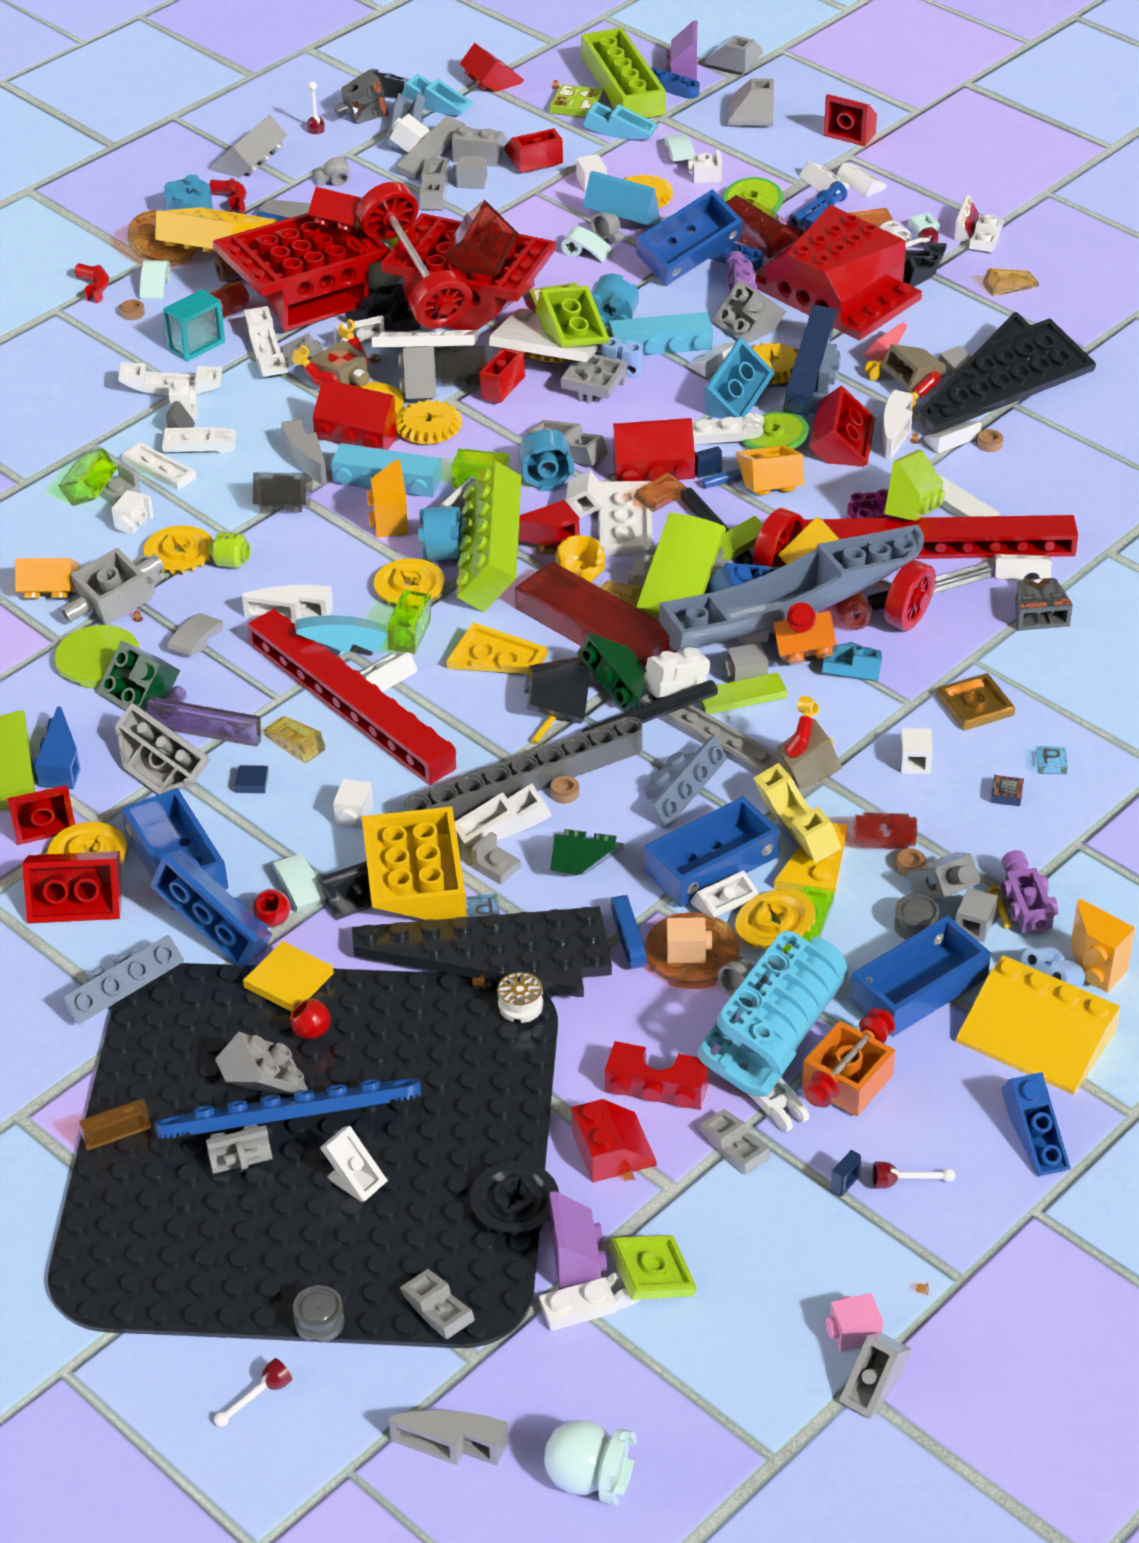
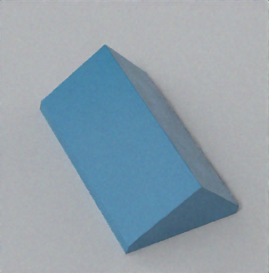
M591 171L583 207L599 212L613 213L617 217L641 224H658L660 222L655 188Z
M742 337L738 338L704 389L706 415L718 419L744 417L750 412L775 374Z

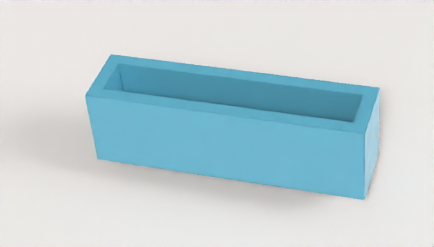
M708 312L610 321V337L620 338L622 343L625 344L628 340L641 343L643 345V356L710 350L713 344V327Z
M341 443L331 461L333 483L371 488V478L394 460L400 459L406 494L433 498L442 481L441 458Z

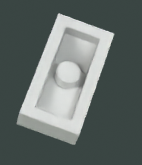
M350 1126L343 1127L320 1147L335 1169L327 1176L329 1180L360 1202L366 1201L388 1181Z

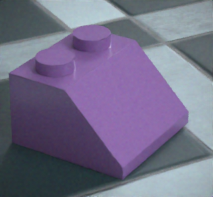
M693 20L671 40V49H667L666 71L697 80L698 20Z
M557 1191L550 1192L551 1238L559 1290L600 1279L601 1272L607 1271L605 1250L598 1251L597 1245L602 1243L600 1222L594 1223L592 1209Z

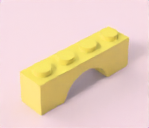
M779 763L753 777L764 805L815 863L842 849L832 822L819 807L812 810L808 806L792 777Z

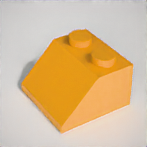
M787 445L736 451V458L745 487L755 492V494H769L772 489L793 491L796 489L795 486L804 485L803 454Z
M399 459L391 462L371 478V490H366L368 507L373 506V511L368 512L370 528L375 527L377 538L409 534L406 491Z
M15 558V592L23 594V598L39 599L40 594H51V598L55 599L68 598V594H76L71 574L81 568V563L71 558Z
M1080 898L1076 905L1070 947L1075 962L1085 972L1084 981L1108 993L1128 971L1135 927Z

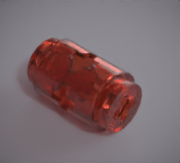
M239 281L229 282L218 288V290L210 292L211 295L221 301L223 319L245 308L250 300L246 288Z
M862 591L833 605L841 623L849 629H862L871 621L872 607Z
M862 812V815L855 814L853 842L856 845H861V848L906 849L908 846H916L917 818L909 816V813ZM882 824H885L887 830L891 831L888 837H885L883 831L879 830Z

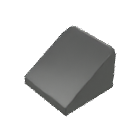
M175 401L166 414L167 427H194L195 422L180 401Z

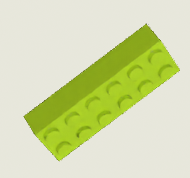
M623 27L581 34V58L601 89H604V93L614 109L619 104L645 118H655L666 114V90Z
M496 460L489 468L485 467L481 471L474 485L470 484L464 491V507L461 513L463 515V524L460 528L462 537L459 545V576L456 581L458 585L457 598L482 612H485L514 582L517 574L522 476Z

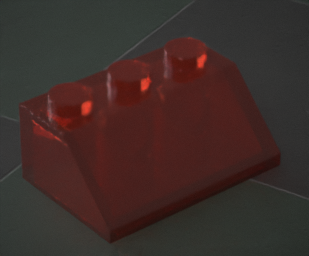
M735 195L726 201L732 210L743 220L742 233L739 240L752 248L762 251L764 256L769 259L804 234V230L758 201Z
M484 199L464 216L444 255L461 272L496 276L499 274L519 233Z

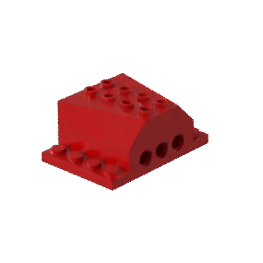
M831 204L793 245L771 262L755 271L757 290L807 315H810L813 304L837 309L834 328L858 341L922 299L921 290L903 282L906 240Z
M308 213L213 240V249L261 297L264 296L283 332L304 325L314 324L317 321L361 307L360 301L369 296V264L384 260L390 252V248L380 239L375 240L368 237L363 229L360 232L351 230L350 233H345L337 230V226L328 225V228L314 224V220Z
M421 213L405 232L429 274L442 270L457 271L463 275L470 286L473 299L468 311L458 321L447 326L457 330H479L496 318L500 312L513 302H518L522 295L535 286L534 279L556 250V241ZM399 240L381 262V272L404 277L405 298L409 301L412 290L423 277L403 243Z

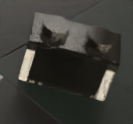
M485 346L435 348L436 382H441L442 386L457 385V381H467L468 385L480 384L479 371H482L484 366H486Z
M253 472V505L260 507V512H276V508H286V512H302V508H309L313 479L307 473Z

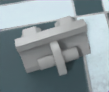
M256 1124L246 1126L242 1131L228 1135L221 1132L211 1135L210 1139L206 1140L213 1174L240 1167L241 1172L249 1171L248 1165L273 1159L266 1125L260 1127Z

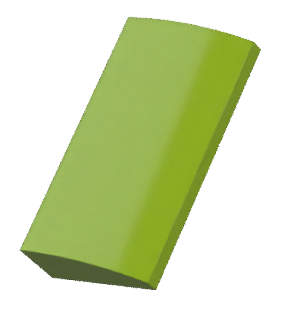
M669 512L636 606L643 619L659 620L661 602L705 593L726 531L725 526L699 517Z
M24 710L0 716V811L9 810L7 798L36 792L28 726Z

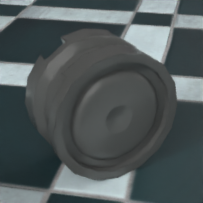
M922 894L903 896L895 907L894 928L896 933L901 938L907 940L936 923L939 918L938 904L934 899Z
M311 1286L301 1291L294 1299V1321L296 1331L301 1338L309 1342L311 1339L319 1340V1343H323L337 1337L342 1331L345 1322L341 1296L336 1290L328 1286Z

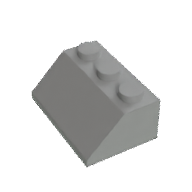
M269 114L209 168L212 171L240 178L246 172L250 176L259 168L258 162L262 165L272 156L269 153L270 151L274 154L284 145L281 141L288 135Z

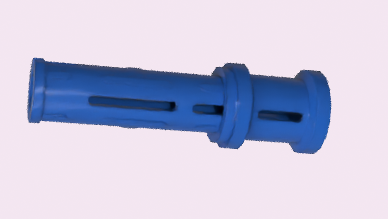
M835 181L827 190H821L817 194L816 199L789 216L790 225L798 229L805 223L806 217L822 207L828 208L830 204L835 206L837 202L846 200L848 192L844 184Z

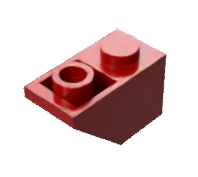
M565 500L522 514L519 517V541L558 547L567 537L580 536L579 516Z

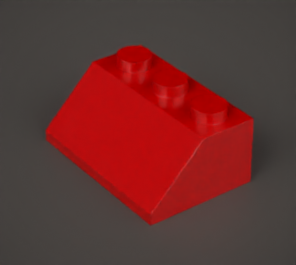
M323 379L312 416L314 433L316 432L318 439L339 444L388 450L397 438L394 395Z
M841 385L819 400L809 447L816 456L821 457L828 464L864 467L868 464L876 418Z
M692 418L613 423V467L616 482H661L695 479Z
M120 851L28 855L23 861L27 923L121 918L122 870Z

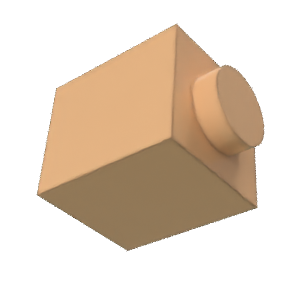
M667 918V963H706V950H712V931H706L705 918Z

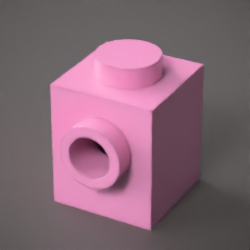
M872 1293L854 1297L846 1296L831 1302L830 1317L826 1318V1328L829 1337L836 1339L840 1351L863 1347L867 1335L882 1333L883 1319Z

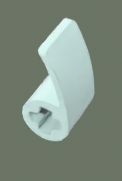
M580 226L573 227L561 243L563 252L570 257H577L585 248L603 263L611 253V247L603 239Z
M144 260L140 281V299H164L165 283L170 281L169 261Z

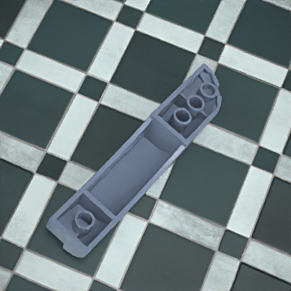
M918 525L817 544V549L792 563L740 585L712 593L661 602L659 623L670 636L669 646L675 651L687 647H696L745 637L773 629V622L787 620V611L796 603H807L817 613L865 590L897 571L920 554L924 542L923 532Z

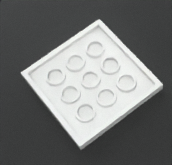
M520 308L511 314L490 335L489 346L588 362L601 347V344L561 348L542 329L537 314L525 308ZM604 325L608 336H610V326Z
M477 330L378 332L372 336V347L475 345L478 337Z

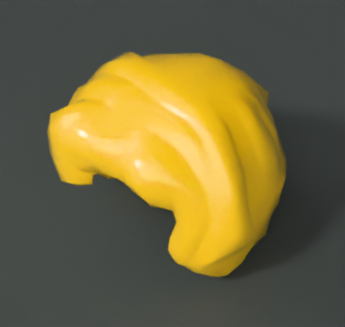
M569 536L557 547L555 561L567 580L575 581L578 585H590L605 568V551L597 539L590 536Z

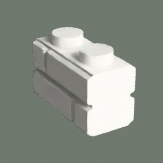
M687 647L684 651L676 653L663 651L661 655L648 657L646 664L647 672L644 674L643 686L656 698L672 695L707 681L706 675L709 672L710 661L698 649Z

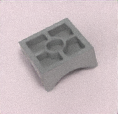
M596 354L588 362L574 360L561 378V388L578 392L580 402L584 401V394L587 395L588 404L592 401L593 396L609 399L617 385L624 386L627 381V361Z

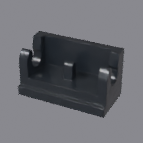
M367 861L320 877L321 887L326 897L325 903L335 920L372 908Z

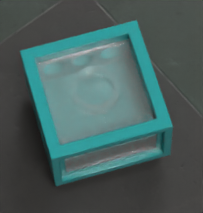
M204 289L163 308L168 350L185 362L225 343L221 301Z

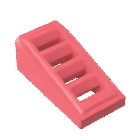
M903 322L877 339L864 353L865 357L870 361L879 362L880 357L887 354L890 344L899 343L907 328V324Z

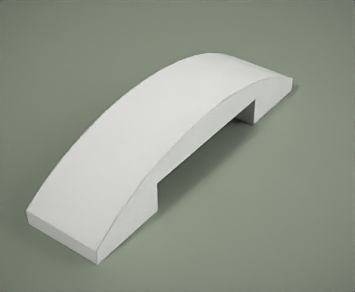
M268 306L244 310L250 342L261 375L265 377L288 373L283 353L280 352L275 336L273 320Z
M121 362L118 379L119 382L133 389L163 396H169V381L185 379L190 381V389L196 390V394H200L221 386L222 367L197 366L196 374L146 372V363Z

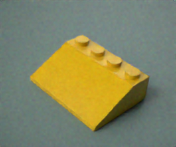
M204 207L157 210L155 240L165 241L167 246L184 244L185 249L203 247V252L216 253L213 249V240L277 222V219Z
M452 806L361 816L372 908L424 920L467 917L466 894Z
M1003 955L988 975L956 1037V1043L1025 1074L1030 1075L1043 1072L1046 1083L1074 1095L1116 1033L1121 1006Z

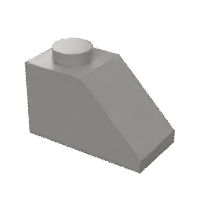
M881 1332L867 1335L839 1402L868 1418H873L898 1383L912 1348Z

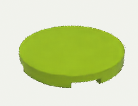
M94 625L79 629L66 636L58 645L55 651L57 671L63 679L80 683L81 687L98 688L120 642L124 641L140 649L139 643L132 633L117 626Z

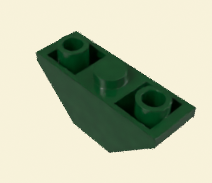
M592 633L587 634L577 652L578 656L624 713L633 710L642 695L645 673L644 665L629 647Z

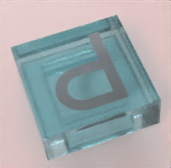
M1036 746L1037 774L1067 775L1066 747Z
M497 894L466 896L468 917L487 916L490 914L500 915Z

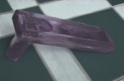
M174 686L164 699L151 697L147 702L148 714L175 732L256 747L261 742L260 716L184 703L187 698V692L180 686Z

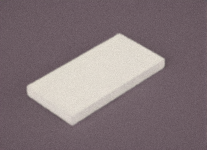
M651 481L600 482L605 488L602 509L598 510L599 542L605 551V556H645V546H653Z

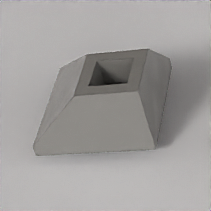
M734 35L723 40L708 56L705 64L712 65L715 68L733 70L735 73H746L763 54V49L754 39Z
M751 78L728 98V125L736 127L745 125H756L758 127L773 126L774 79Z
M739 279L712 321L737 339L742 337L748 344L772 333L787 311Z
M238 1032L215 1059L225 1081L250 1090L294 1095L297 1091L308 1090L303 1080L302 1072L296 1067L292 1059V1052L282 1043L275 1044L257 1035L251 1036Z

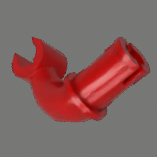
M230 178V180H210L211 194L230 195L228 199L230 212H233L237 207H239L241 214L245 212L244 201L247 191L242 183L235 181L234 178Z
M76 264L74 269L75 277L93 282L84 288L87 301L89 302L94 297L96 304L103 300L102 293L109 285L110 277L101 265Z

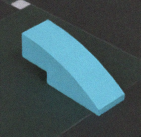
M416 74L405 83L402 95L412 100L415 99L417 94L426 97L424 107L427 110L447 115H461L473 104V101L438 78L430 82L420 74Z
M596 101L588 111L583 127L611 137L642 140L650 139L658 124L619 104L615 110H612Z
M313 616L297 619L294 624L296 634L345 653H349L352 645L355 644L379 654L388 634L384 624L352 616Z

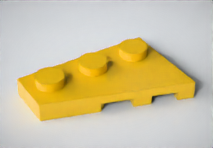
M473 622L447 659L446 664L447 669L527 674L530 665L544 662L548 656V650L545 646Z
M832 823L842 849L817 863L799 846L774 880V889H790L806 894L835 897L848 825Z

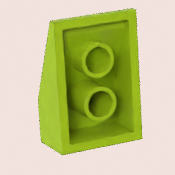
M588 285L540 290L536 307L537 316L542 329L561 348L609 343V336Z

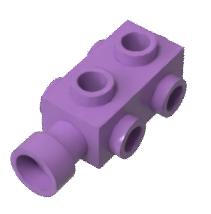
M740 251L730 252L726 256L728 272L725 277L726 284L724 287L727 290V297L739 279L757 291L758 286L755 284L756 273L753 271L752 262L745 258Z
M1012 850L1006 853L1001 860L1006 872V878L1001 882V890L1004 899H1008L1010 902L1012 920L1018 922L1022 933L1052 929L1054 916L1058 915V904L1055 897H1049L1047 894L1049 892V884L1046 875H1039L1037 868L1028 869L1029 863L1023 851Z

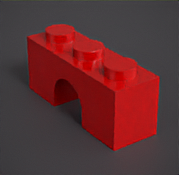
M614 1041L604 1070L606 1092L701 1110L710 1082V1068L704 1065L699 1057L678 1053L675 1063L670 1068L656 1070L646 1064V1047Z

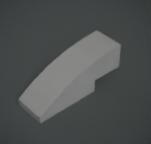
M449 158L425 159L421 174V210L444 209Z
M302 419L281 422L283 444L292 461L311 479L321 485L327 484L325 461L316 432L306 434Z
M541 420L527 431V435L540 430L556 429L562 432V435L569 443L573 461L579 464L593 466L608 454L603 435L583 433L582 426L578 423Z
M427 1410L394 1414L389 1419L391 1442L454 1465H458L463 1454L497 1466L509 1444L508 1422L486 1415L463 1411Z

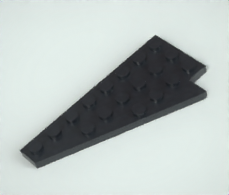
M1016 311L919 411L918 419L932 434H935L1095 370L1096 362L1051 318L1030 325Z
M600 906L500 915L490 914L487 916L457 917L440 920L429 919L425 921L395 922L379 925L367 924L352 927L354 956L498 983L509 974L524 972L536 976L541 981L543 991L574 997H584L582 978L612 975V963Z

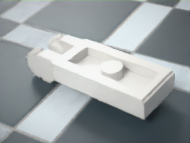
M747 413L744 417L692 421L694 445L760 438L763 434L762 425L764 418L761 414Z
M165 428L162 450L163 452L174 453L215 450L220 454L231 453L235 450L237 434L234 429Z
M780 1078L767 1097L748 1094L768 1116H772L774 1123L783 1132H787L793 1127L792 1120L783 1109L784 1107H788L791 1115L799 1123H803L810 1118L807 1107L802 1104L796 1097V1092L782 1078Z
M619 1271L612 1273L607 1279L603 1277L539 1296V1304L550 1331L617 1313V1310L640 1302V1300L630 1299Z

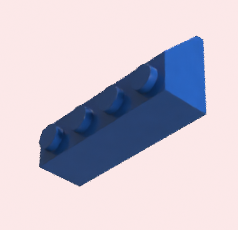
M183 850L169 852L162 857L150 887L234 965L243 967L266 947L272 933L268 930L265 923L252 916L240 900L233 898L223 889L222 884L216 878L209 876L200 867L195 858L188 856Z

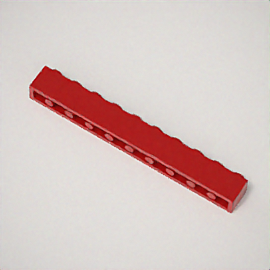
M1074 515L921 517L916 521L905 518L822 519L840 540L918 525L923 532L924 542L920 554L915 559L994 558L996 554L1070 557L1076 556L1079 536ZM803 519V520H804V529H805L814 519Z
M272 609L247 623L249 642L252 647L429 786L457 769V752L450 741L443 739L432 727L426 726L417 719L415 714L408 712L400 706L394 698L387 696L376 684H372L365 679L359 671L352 669L344 663L341 657L335 656L322 643L296 634L295 625L287 616H283L277 610Z

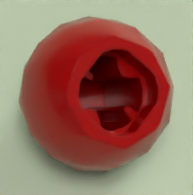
M267 888L259 892L252 903V915L264 922L267 927L275 928L284 924L291 910L288 897L278 889Z
M306 999L299 1003L290 1016L291 1028L296 1035L303 1039L314 1040L320 1038L328 1031L331 1023L330 1011L324 1003L315 999Z

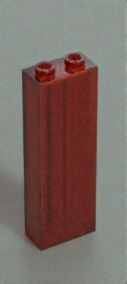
M553 561L515 587V608L579 646L582 645L587 634L591 633L625 645L631 649L644 665L645 672H647L646 664L648 657L661 655L663 651L678 652V650L675 651L670 648V636L659 623V620Z

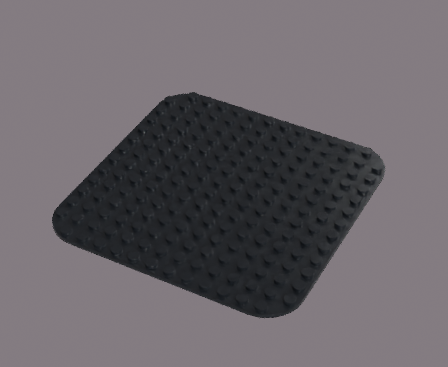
M181 963L113 1004L48 1271V1286L52 1301L66 1319L82 1328L106 1333L309 1342L301 1338L296 1331L293 1303L297 1295L304 1289L321 1285L336 1290L341 1296L345 1320L339 1335L327 1343L474 1348L502 1339L521 1324L527 1316L534 1298L540 1229H532L529 1235L526 1232H518L515 1237L509 1232L500 1235L495 1229L488 1231L486 1225L478 1223L476 1215L472 1213L470 1192L473 1183L482 1172L502 1162L525 1161L546 1169L558 1037V1015L555 1005L544 991L542 994V1012L537 1018L521 1023L519 1019H514L512 1022L500 1014L497 992L498 982L442 972L333 968L334 973L309 998L324 1003L330 1011L331 1019L328 1031L320 1038L314 1040L303 1039L295 1034L290 1024L291 1011L244 988L243 980L257 967L256 965L240 967L229 964ZM238 1032L251 1036L257 1035L266 1041L275 1044L282 1043L287 1046L292 1052V1059L296 1067L304 1076L303 1080L308 1090H313L314 1093L325 1092L328 1087L339 1084L346 1085L347 1088L360 1086V1082L370 1079H378L381 1083L414 1078L419 1079L421 1085V1095L409 1100L404 1097L402 1101L400 1099L398 1101L390 1100V1103L256 1124L258 1127L266 1125L273 1159L248 1165L249 1171L241 1172L240 1167L213 1174L206 1140L210 1139L211 1135L221 1132L227 1135L240 1132L246 1126L190 1135V1132H188L187 1134H182V1136L176 1134L174 1138L173 1134L170 1138H157L154 1122L159 1119L194 1113L193 1110L202 1106H213L214 1109L226 1108L230 1102L244 1100L247 1101V1104L261 1102L260 1099L262 1097L279 1095L280 1099L294 1097V1095L250 1090L225 1081L215 1059ZM350 1126L388 1180L364 1202L357 1200L327 1177L335 1169L320 1147L343 1127ZM519 1190L513 1199H509L510 1207L517 1200H520ZM427 1269L448 1283L451 1295L469 1307L475 1321L447 1340L422 1318L400 1289L401 1286ZM311 1339L310 1342H319V1340Z

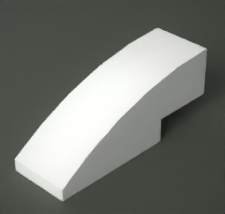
M894 389L887 401L882 433L885 459L891 460L911 433L913 394Z
M275 586L246 592L242 595L244 618L256 619L266 612L275 609L283 616H287L295 624L297 619L330 615L333 610L331 586Z
M530 784L508 799L503 792L455 821V828L464 844L471 846L490 832L495 833L497 840L529 829L548 819L552 814L534 785Z

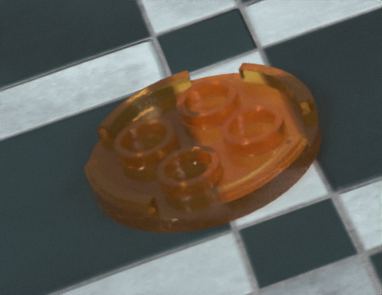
M157 210L142 212L130 222L127 240L130 248L140 258L169 261L170 266H178L189 262L198 250L185 249L184 244L167 246L165 241L155 240Z
M686 912L669 916L658 922L651 929L645 942L646 960L650 970L668 980V984L679 988L701 989L714 986L716 981H718L719 969L729 962L739 961L740 945L734 930L717 917L712 919L704 913ZM667 918H705L706 931H712V950H706V963H667Z

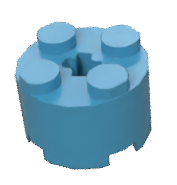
M190 174L185 179L170 181L164 185L166 210L196 207L213 209L211 188L208 183L200 180L198 175Z
M610 273L602 275L594 283L590 291L601 319L606 326H610V321L632 319L639 303V292L634 283L631 285L628 281L622 279L623 276L620 274Z
M556 429L540 430L525 435L521 440L519 461L526 483L538 487L540 491H553L565 485L564 482L574 473V461L569 443L562 435V432Z
M443 506L420 509V523L423 524V527L418 528L419 543L425 544L423 547V560L439 562L460 559L459 545L462 537L460 532L462 518L459 507Z

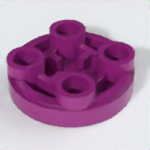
M886 489L868 493L855 492L850 496V502L847 506V519L900 517L884 514L888 490Z

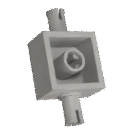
M118 547L71 574L79 598L61 607L64 618L68 623H72L75 619L90 611L105 625L116 621L153 599L146 578L163 570V563L156 554H153L151 557L135 565Z

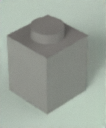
M459 156L457 165H453V178L457 179V188L485 189L488 177L487 157Z
M761 643L727 648V660L723 661L726 678L730 677L731 681L734 682L768 674V659Z
M967 888L956 914V923L977 941L985 942L995 919L998 896Z

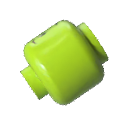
M222 531L216 535L214 540L210 541L208 552L213 557L216 565L240 568L250 558L251 545L245 536L240 533Z

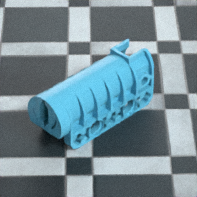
M782 931L721 1010L716 1024L698 1048L697 1054L700 1061L740 1090L753 1096L767 1097L796 1056L795 1050L845 982L848 968L841 952L830 942L822 938L813 937L808 942L792 931ZM788 943L793 947L785 954L782 949ZM768 961H774V962L778 963L780 966H778V965H776V964H774V963L768 962ZM765 977H768V980H767L766 983L764 984V983H763L764 978H765ZM737 1014L741 1015L737 1021L734 1020ZM717 1043L721 1048L714 1056L710 1051Z

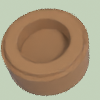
M137 299L124 301L120 305L121 317L126 320L142 318L145 315L144 303Z
M994 429L982 430L977 435V447L985 452L999 451L1003 446L1004 437L1002 433Z
M559 776L551 781L550 796L555 802L567 804L574 802L579 797V782L575 778Z
M913 848L903 849L895 857V869L900 875L907 877V871L926 864L925 855Z

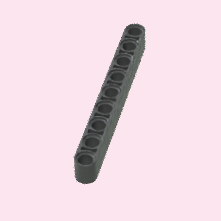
M624 717L408 796L404 800V811L452 806L454 821H457L502 792L508 799L530 784H533L537 791L550 787L551 781L556 777L571 776L575 778L637 755L643 748V724L638 718Z

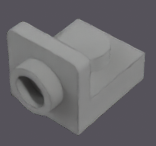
M307 333L283 345V355L286 364L289 367L295 364L292 361V354L294 350L298 351L300 345L306 346L309 349L308 357L311 356L313 358L323 352L321 343L318 340L314 341L312 336Z
M123 462L117 464L118 477L98 488L99 496L113 506L127 490L141 493L138 472Z
M493 832L479 839L472 848L473 869L500 885L521 868L520 859L497 846V835Z

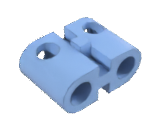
M609 337V343L601 344V356L627 361V377L636 378L643 374V345L641 343L628 340L625 344L622 343L620 338Z
M1054 947L1029 948L1022 954L1021 962L1073 986L1079 987L1085 980L1083 968L1071 959L1064 960V954Z

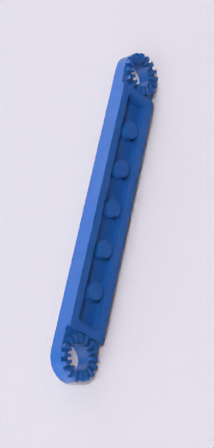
M414 1078L381 1083L378 1079H370L360 1082V1086L347 1088L346 1085L339 1084L327 1088V1091L314 1093L313 1090H301L295 1092L294 1097L280 1099L279 1095L262 1097L260 1099L261 1102L247 1104V1101L244 1100L228 1103L226 1108L214 1109L213 1106H202L193 1110L194 1113L159 1119L154 1122L157 1138H170L172 1134L174 1138L176 1134L182 1136V1134L190 1132V1135L385 1104L390 1103V1100L398 1101L400 1099L402 1101L404 1097L409 1100L421 1095L420 1080Z

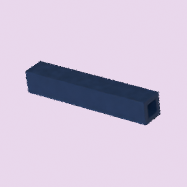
M812 305L786 389L783 412L808 417L818 384L819 370L827 343H830L834 330L837 309Z

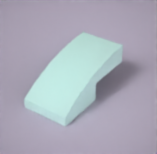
M687 134L664 136L665 146L669 148V158L672 161L693 160L695 151Z
M302 853L273 862V867L284 891L287 890L296 913L325 903V894Z

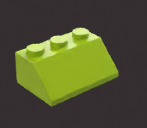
M915 450L893 461L884 514L916 521L942 506L945 498V490H942L943 481L922 450Z

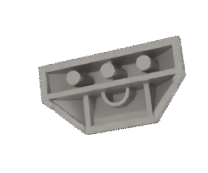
M132 702L115 725L123 768L158 794L176 788L181 790L194 784L211 760L204 752Z

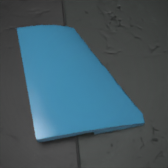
M853 642L837 643L838 651H833L834 656L822 659V673L879 680L882 662L880 650L863 647Z

